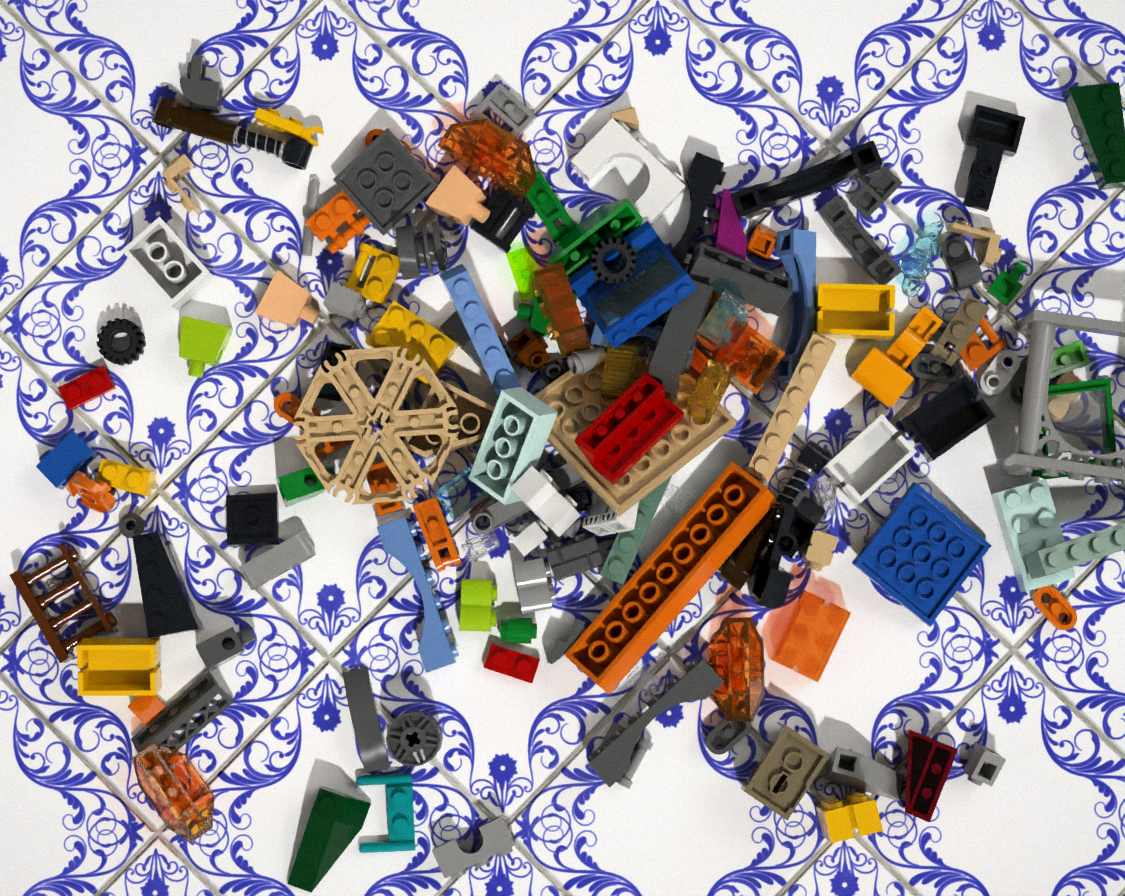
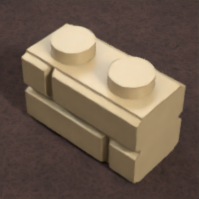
M818 530L811 532L806 539L805 545L807 547L803 549L800 558L802 562H805L804 567L819 572V570L822 571L823 567L829 566L834 555L832 551L836 549L838 538Z

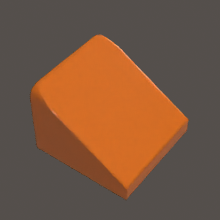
M757 224L746 251L769 260L777 243V232Z
M157 695L138 696L127 707L146 725L166 705Z

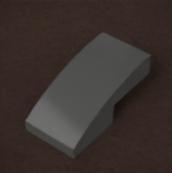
M884 165L849 202L868 219L903 182Z
M575 619L567 642L556 639L547 663H555L571 648L585 624L584 621Z

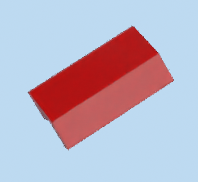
M645 372L575 439V443L592 467L611 484L615 485L684 418V412L665 397V387Z

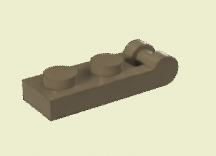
M968 294L930 353L935 357L940 356L945 359V363L952 367L990 307ZM946 342L954 346L952 351L944 347Z

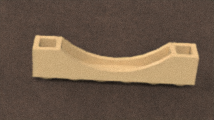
M815 331L812 332L791 379L746 467L747 473L769 483L837 345L836 341Z

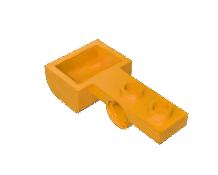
M923 306L885 354L876 347H873L851 374L850 378L888 409L891 408L914 380V377L905 371L906 367L918 355L944 321Z

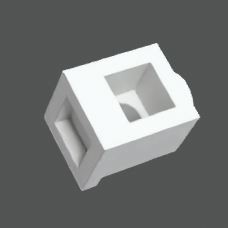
M540 519L532 524L527 521L516 530L519 535L514 537L511 534L508 538L522 555L526 557L548 539L545 533L549 530Z

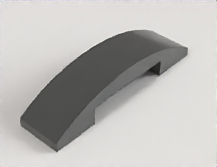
M838 195L818 210V214L841 245L879 285L888 284L902 272L888 253H884L854 219L853 213Z
M368 667L344 672L343 679L349 711L365 773L391 767L375 705L374 691Z

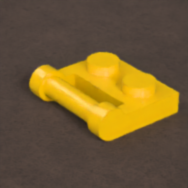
M361 243L358 249L360 251L348 282H345L344 285L346 288L350 287L351 290L359 291L364 299L385 306L401 268L399 257ZM370 255L375 257V261L362 289L357 287V284Z

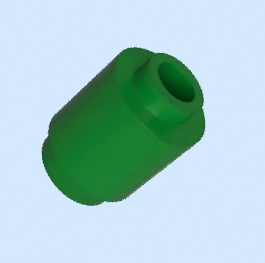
M508 617L507 620H501L500 640H507V643L531 644L532 639H537V623H532V618Z

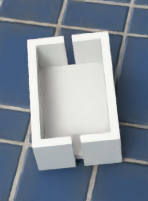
M883 414L878 416L823 467L837 484L843 482L844 486L841 489L856 505L862 503L917 452L902 435L898 436L895 440L891 438L898 430Z

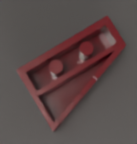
M909 730L905 812L930 822L958 749L912 730Z

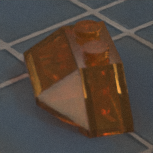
M488 119L451 124L437 145L461 166L494 186H499L506 192L521 198H525L537 178L529 144Z
M751 617L725 618L722 626L717 630L709 643V665L721 677L724 683L710 696L725 715L724 717L728 722H753L765 695L764 643Z
M153 743L132 757L138 785L168 829L192 843L213 828L212 819L215 796L185 753Z

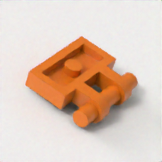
M342 190L306 220L304 224L320 242L329 236L333 242L326 248L333 255L339 249L343 250L347 247V242L354 236H360L365 231L364 228L371 222L365 215L358 221L355 220L353 215L359 208ZM346 222L349 228L341 235L338 234L336 229Z

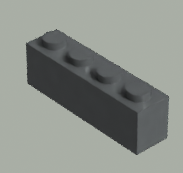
M702 242L698 245L687 267V274L692 280L712 286L713 290L720 295H727L737 299L742 304L752 305L765 313H771L776 316L780 315L792 295V279Z

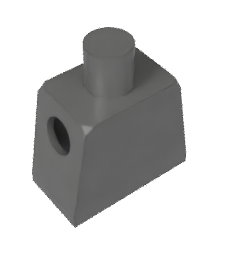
M250 626L238 632H235L232 627L196 645V650L207 671H211L245 652L243 646L256 640ZM229 640L234 643L233 648L229 650L223 648V643Z

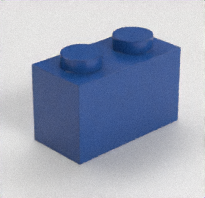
M75 431L64 433L58 439V445L52 451L49 449L39 457L40 462L36 465L40 472L56 488L61 490L66 487V484L76 471H83L99 455Z

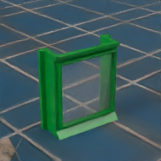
M1108 375L1097 376V379L1049 385L1047 405L1054 428L1068 444L1087 453L1109 454L1116 452L1110 386L1111 378ZM1042 427L1043 434L1039 435V439L1049 435L1047 428ZM1054 440L1047 441L1042 447L1043 454L1046 456L1055 454L1058 450V443ZM1063 451L1058 459L1068 457V460H1070L1072 455L1068 451ZM1089 457V463L1094 464L1095 459L1093 457ZM1114 458L1112 461L1114 466L1118 464L1117 458ZM1033 470L1031 473V477L1038 476L1045 480L1069 476V474L1059 473L1058 477L1042 475V470Z

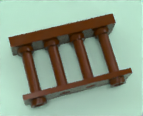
M62 543L58 546L62 552L61 556L32 573L17 570L9 576L59 663H67L75 658L72 652L83 638H91L105 629L109 634H116L119 631L116 628V625H118L117 619L111 611L107 612L79 564L80 556L73 546L70 547L68 544ZM68 563L75 577L45 595H38L34 588L36 582ZM81 585L88 598L59 616L51 617L46 609L49 607L48 604ZM93 607L100 621L70 639H64L59 631L61 626Z

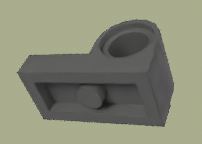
M962 235L937 245L956 292L981 282L983 276L979 263L974 257L971 258Z

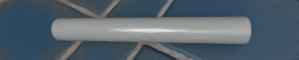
M310 181L306 220L317 212L319 181ZM306 225L302 255L312 256L314 234Z

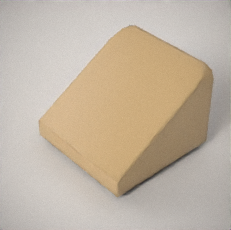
M635 107L611 112L610 120L613 118L616 122H623L630 129L639 130V121Z

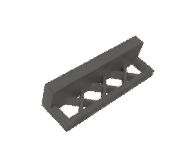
M208 671L134 735L131 741L137 753L157 769L228 708L234 700L220 687L215 677ZM217 694L224 698L218 705L209 706L210 700ZM203 713L201 720L190 723V718L194 714ZM177 730H183V735L179 739L170 740L172 733ZM157 747H164L163 753L156 759L149 754Z

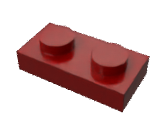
M102 365L58 387L68 410L72 411L116 389L106 367Z
M491 643L484 668L533 683L540 659Z

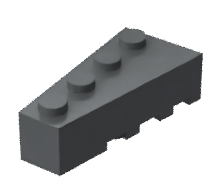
M694 280L692 281L698 289L665 312L663 321L666 322L664 329L659 328L655 338L657 347L655 351L650 350L646 365H649V375L665 387L666 393L677 396L679 390L680 374L684 375L690 356L688 352L693 351L698 336L697 329H701L713 291L712 286Z

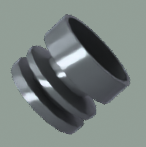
M438 221L432 222L433 234H428L427 225L423 223L420 236H416L412 225L396 227L397 248L403 280L420 278L421 266L425 265L430 276H434L433 264H438L440 274L446 272L448 260L445 235Z
M418 710L406 712L394 719L388 728L386 737L388 751L402 765L411 767L424 765L432 760L442 747V727L437 719L427 712ZM417 732V738L421 741L412 746L410 744L411 740L407 737Z

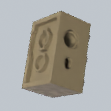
M783 724L741 789L788 821L830 754Z

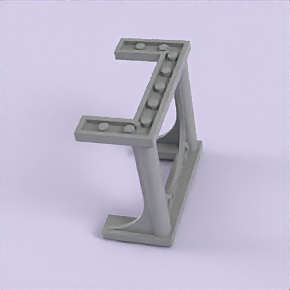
M1041 310L1031 311L1018 321L1017 331L1031 333L1020 425L1011 455L1001 460L1000 470L1007 471L1006 475L1022 477V475L1032 473L1033 470H1042V475L1058 477L1059 473L1069 474L1068 478L1073 480H1084L1085 477L1095 478V483L1110 484L1112 480L1119 481L1120 486L1125 487V469L1119 464H1115V466L1112 464L1113 459L1118 458L1121 459L1122 465L1125 468V448L1109 454H1092L1071 446L1054 428L1047 405L1056 328L1125 337V322ZM1042 427L1047 428L1049 435L1039 439V435L1043 434ZM1050 440L1056 441L1058 443L1057 452L1051 456L1044 455L1042 452L1043 445ZM1063 451H1068L1072 455L1070 460H1068V457H1063L1060 460L1058 458L1062 455ZM1089 457H1093L1095 459L1094 464L1089 463Z

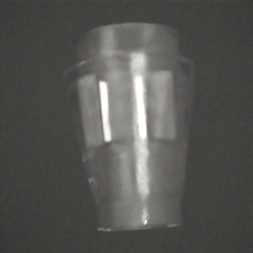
M833 478L814 480L812 491L817 504L826 510L823 516L836 514L837 484L834 483Z
M491 533L465 539V542L460 545L467 562L474 561L476 563L497 547H500V542L497 535Z

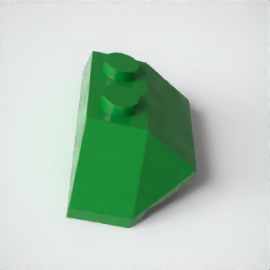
M628 198L603 205L561 237L547 262L561 280L566 281L590 263L592 248L596 246L598 241L600 242L603 238L611 236L625 238L640 227L643 218Z

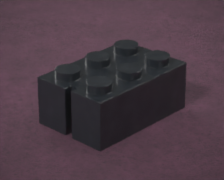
M966 375L899 421L911 440L918 439L919 442L915 445L928 463L934 461L996 417L983 398L975 403L971 401L979 393Z

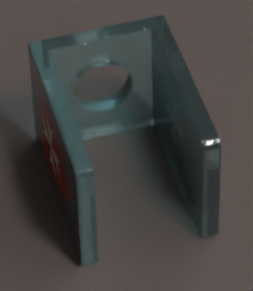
M470 467L433 493L455 522L491 496L485 491L455 515L442 499V495L470 475Z

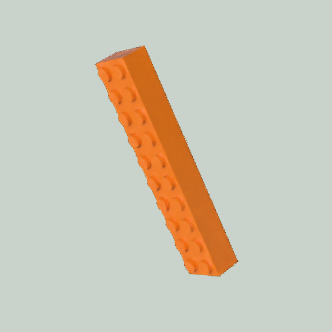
M731 462L564 656L610 695L776 503L777 499L758 480L734 462Z

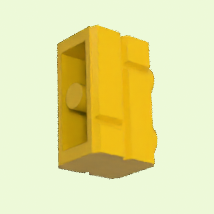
M102 458L96 483L100 480L112 488L150 497L157 473Z

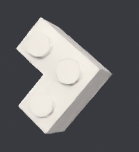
M531 466L510 487L521 501L558 537L581 516L575 509L578 504L568 494L564 497L558 492L561 488L543 469L538 472Z

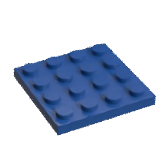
M913 482L852 561V564L922 622L931 626L992 545L918 483Z

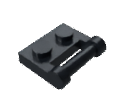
M498 186L484 206L490 210L488 219L484 223L475 219L470 229L495 245L502 252L508 254L512 248L510 245L528 219H532L536 212ZM514 209H517L521 212L501 240L496 235Z

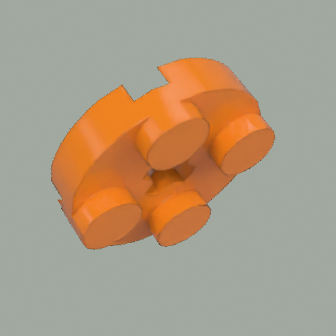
M76 471L66 484L67 491L73 497L77 493L83 498L80 503L96 512L105 513L107 510L109 513L116 504V499L109 493L111 487L100 480L96 483L83 472Z

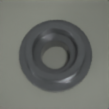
M127 513L119 521V530L127 538L141 535L144 531V520L136 513ZM129 521L135 522L133 530L127 528Z

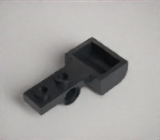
M978 104L975 106L964 144L977 147V151L970 168L963 206L985 212L989 210L1002 156L1013 157L1017 153L1026 117Z
M781 501L780 506H776L774 510V527L767 534L765 545L768 546L764 561L760 560L750 595L760 606L771 609L783 605L792 579L791 574L779 566L781 557L792 555L798 547L797 538L789 532L796 506ZM784 536H788V546L782 549L779 548V540Z

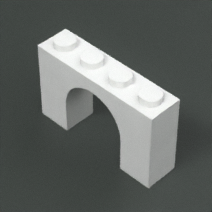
M611 118L571 160V167L590 183L609 162L615 159L630 158L639 162L648 174L649 185L633 206L643 218L641 225L648 221L652 226L685 191L686 186L683 184L685 181L677 172L671 173L665 167L667 165L666 162L659 155L655 154L653 156L647 151L648 146L642 139L632 137L628 133L630 129L623 122H616Z

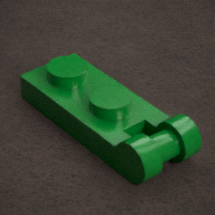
M539 170L518 183L519 188L555 243L559 242L563 235L575 227L572 219ZM561 218L564 224L556 228L553 222Z

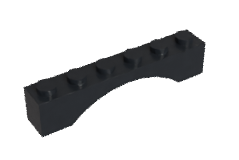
M872 140L800 172L731 194V198L739 220L742 222L880 169L883 162L875 142Z
M696 152L686 176L691 204L690 218L680 241L671 251V254L684 271H686L688 263L684 262L688 253L693 254L698 242L694 239L697 230L702 232L707 217L703 216L707 207L711 209L717 195L713 193L716 184L721 186L726 172L722 170L723 162ZM664 259L646 271L639 288V295L650 297L677 277Z

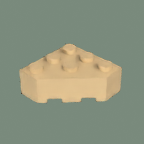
M439 379L457 406L448 408L447 412L450 410L459 412V415H453L449 418L451 425L456 424L460 427L457 430L449 429L448 433L459 432L451 451L482 442L495 407ZM432 387L420 409L436 408L439 405V398ZM438 435L408 436L403 441L410 452L424 459L436 457L442 445V439Z

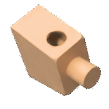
M455 165L452 166L426 201L427 206L432 212L463 226H467L472 218L484 223L490 215V210L482 206L486 201L483 192Z
M278 270L255 311L261 318L294 328L299 326L302 319L314 325L320 315L319 310L309 306L313 298L312 295Z

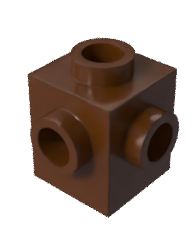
M524 328L507 342V345L515 354L512 357L513 361L520 369L526 367L531 374L541 368L551 358L545 350L548 348L546 342L540 335L535 337L527 328Z

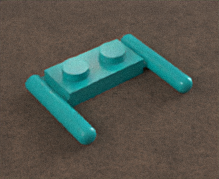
M412 773L357 776L356 784L358 786L387 784L389 841L361 843L359 845L361 853L416 850Z

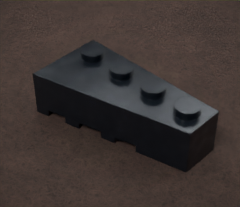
M153 532L132 536L148 638L204 629L195 610L194 603L185 587V582L176 566L164 533Z

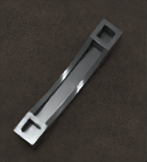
M694 659L684 668L687 672L680 679L675 676L665 686L667 691L661 697L656 694L646 703L649 707L642 714L637 711L627 720L629 726L624 731L617 729L608 738L610 743L604 749L599 746L588 756L591 759L588 765L609 788L629 770L635 744L643 730L655 717L677 704L692 700H705L724 683L721 677L704 659H701L699 662Z

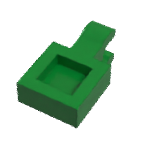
M1019 261L1009 274L1001 271L986 292L1003 305L1008 306L1023 285L1017 280L1028 266Z

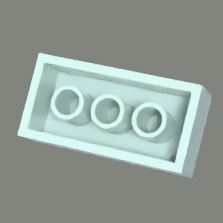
M522 387L501 390L468 479L504 505L521 501L510 487L531 466L536 469L558 412Z
M1047 479L991 494L1020 592H1027L1076 578L1073 567L1044 577L1031 579L1023 556L1024 554L1065 542Z

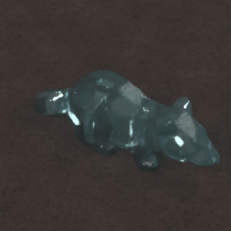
M942 220L931 223L924 228H918L916 233L919 236L915 243L901 256L900 269L904 276L901 288L905 296L915 297L934 267V264L930 262L932 256H939L943 248L938 246L939 243L936 242L944 227ZM917 280V284L910 289V284Z

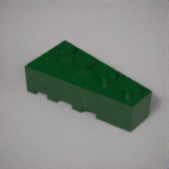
M1119 82L1069 87L1062 96L1069 107L1072 122L1076 125L1080 136V143L1088 156V163L1098 189L1124 188L1125 126Z

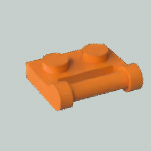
M985 316L980 322L979 327L994 347L988 350L974 331L959 355L970 372L1009 345L1005 339L1002 340Z

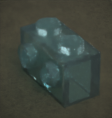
M725 289L698 329V336L719 350L723 344L727 346L735 334L732 332L737 323L741 325L749 313L747 311V302Z

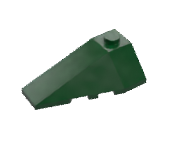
M325 786L320 787L287 884L312 893L363 828L371 803Z

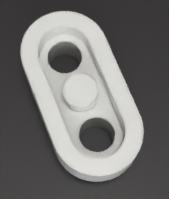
M1003 350L993 358L979 378L978 386L983 394L996 396L1004 390L1020 366L1019 356L1014 351ZM1004 358L1011 360L1010 367L1004 365ZM990 378H994L997 381L996 387L989 385Z

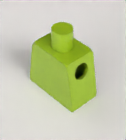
M182 316L179 357L191 361L187 375L203 378L205 365L218 367L233 332L231 327Z

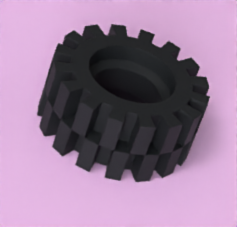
M616 236L605 237L592 248L590 256L591 268L595 275L606 283L618 284L621 281H626L630 275L632 276L633 270L637 265L635 250L623 238ZM611 250L619 251L623 256L622 265L615 270L606 268L603 262L605 254Z
M115 318V321H107V325H102L100 328L102 330L101 334H97L99 341L96 342L100 348V354L108 361L124 366V364L130 365L133 364L132 361L139 360L138 356L144 353V350H142L143 346L146 347L145 335L141 332L140 327L124 318L123 320ZM121 332L127 333L131 340L130 346L124 351H116L112 345L113 337Z

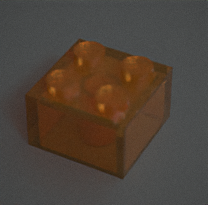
M736 320L708 362L743 388L757 395L785 355V352L748 324Z

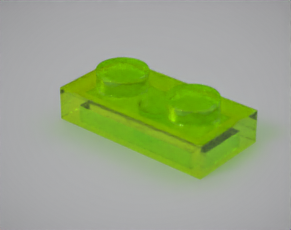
M530 246L507 253L506 257L522 302L534 299L536 294H546Z

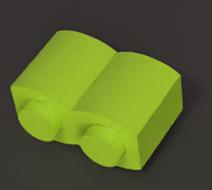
M462 579L460 631L491 632V626L496 627L497 611H492V601H497L498 586H493V580Z

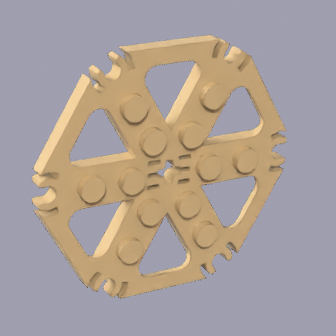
M401 346L341 350L346 356V361H344L342 355L336 353L335 356L338 358V364L331 366L325 360L324 365L329 370L328 373L323 370L322 365L319 366L294 419L305 418L304 422H294V426H302L304 428V433L301 436H294V439L298 441L306 440L305 443L296 444L329 494L334 485L337 487L334 488L332 496L337 497L341 490H345L347 497L344 502L349 503L353 498V494H355V499L351 505L412 501L408 497L407 490L410 491L412 497L417 498L418 495L415 492L417 485H422L428 491L429 485L424 481L425 478L430 481L432 486L434 485L459 432L448 433L449 429L457 430L460 428L459 425H451L449 423V418L453 415H459V412L455 410L447 412L448 408L457 407L424 357L418 367L416 365L419 363L421 355L416 354L412 361L406 359L409 351L407 348L402 350L401 357H398ZM387 359L391 363V367L374 399L356 372L355 367L361 360ZM424 377L438 396L439 405L431 409L399 411L414 379ZM332 383L353 414L315 416L312 407L323 385ZM383 413L380 424L384 427L382 431L377 430L372 435L373 427L370 425V422L377 421ZM438 435L442 439V445L432 465L424 469L419 466L400 437ZM354 440L338 474H329L315 453L316 445L322 442ZM378 452L399 482L398 488L395 491L368 493L363 488V483Z

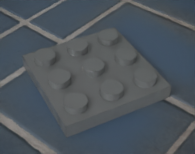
M389 128L383 131L333 179L383 236L393 229L439 185Z

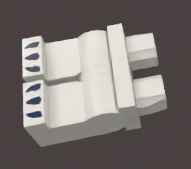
M593 491L591 514L589 517H584L583 528L598 536L634 530L639 502L621 516H618Z

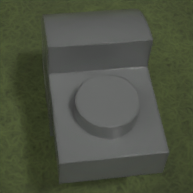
M193 54L192 62H188L187 76L190 79L180 78L181 90L194 107L203 111L221 112L224 88L220 82L205 80L207 61L203 55Z

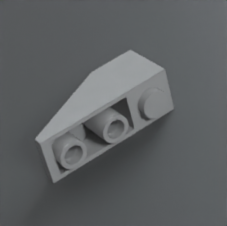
M836 747L829 756L824 780L899 801L904 775L863 754Z

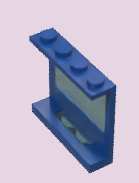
M648 221L623 238L633 247L637 257V265L633 270L634 273L626 281H621L618 284H609L600 280L593 272L591 263L566 280L613 349L698 289ZM616 250L608 251L603 258L605 267L610 270L618 269L623 263L622 254Z

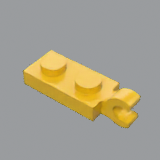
M258 107L254 115L258 123L293 138L312 144L313 147H318L319 143L312 140V135L315 133L324 135L322 128L313 126L305 129L301 121L289 117L288 120L282 118L278 111L266 107V110Z

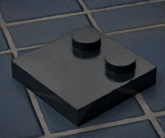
M277 492L226 495L228 547L279 544V502Z

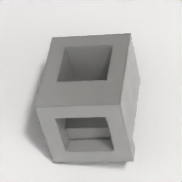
M974 742V750L963 771L969 775L967 779L979 786L985 783L992 787L1006 759L997 751Z

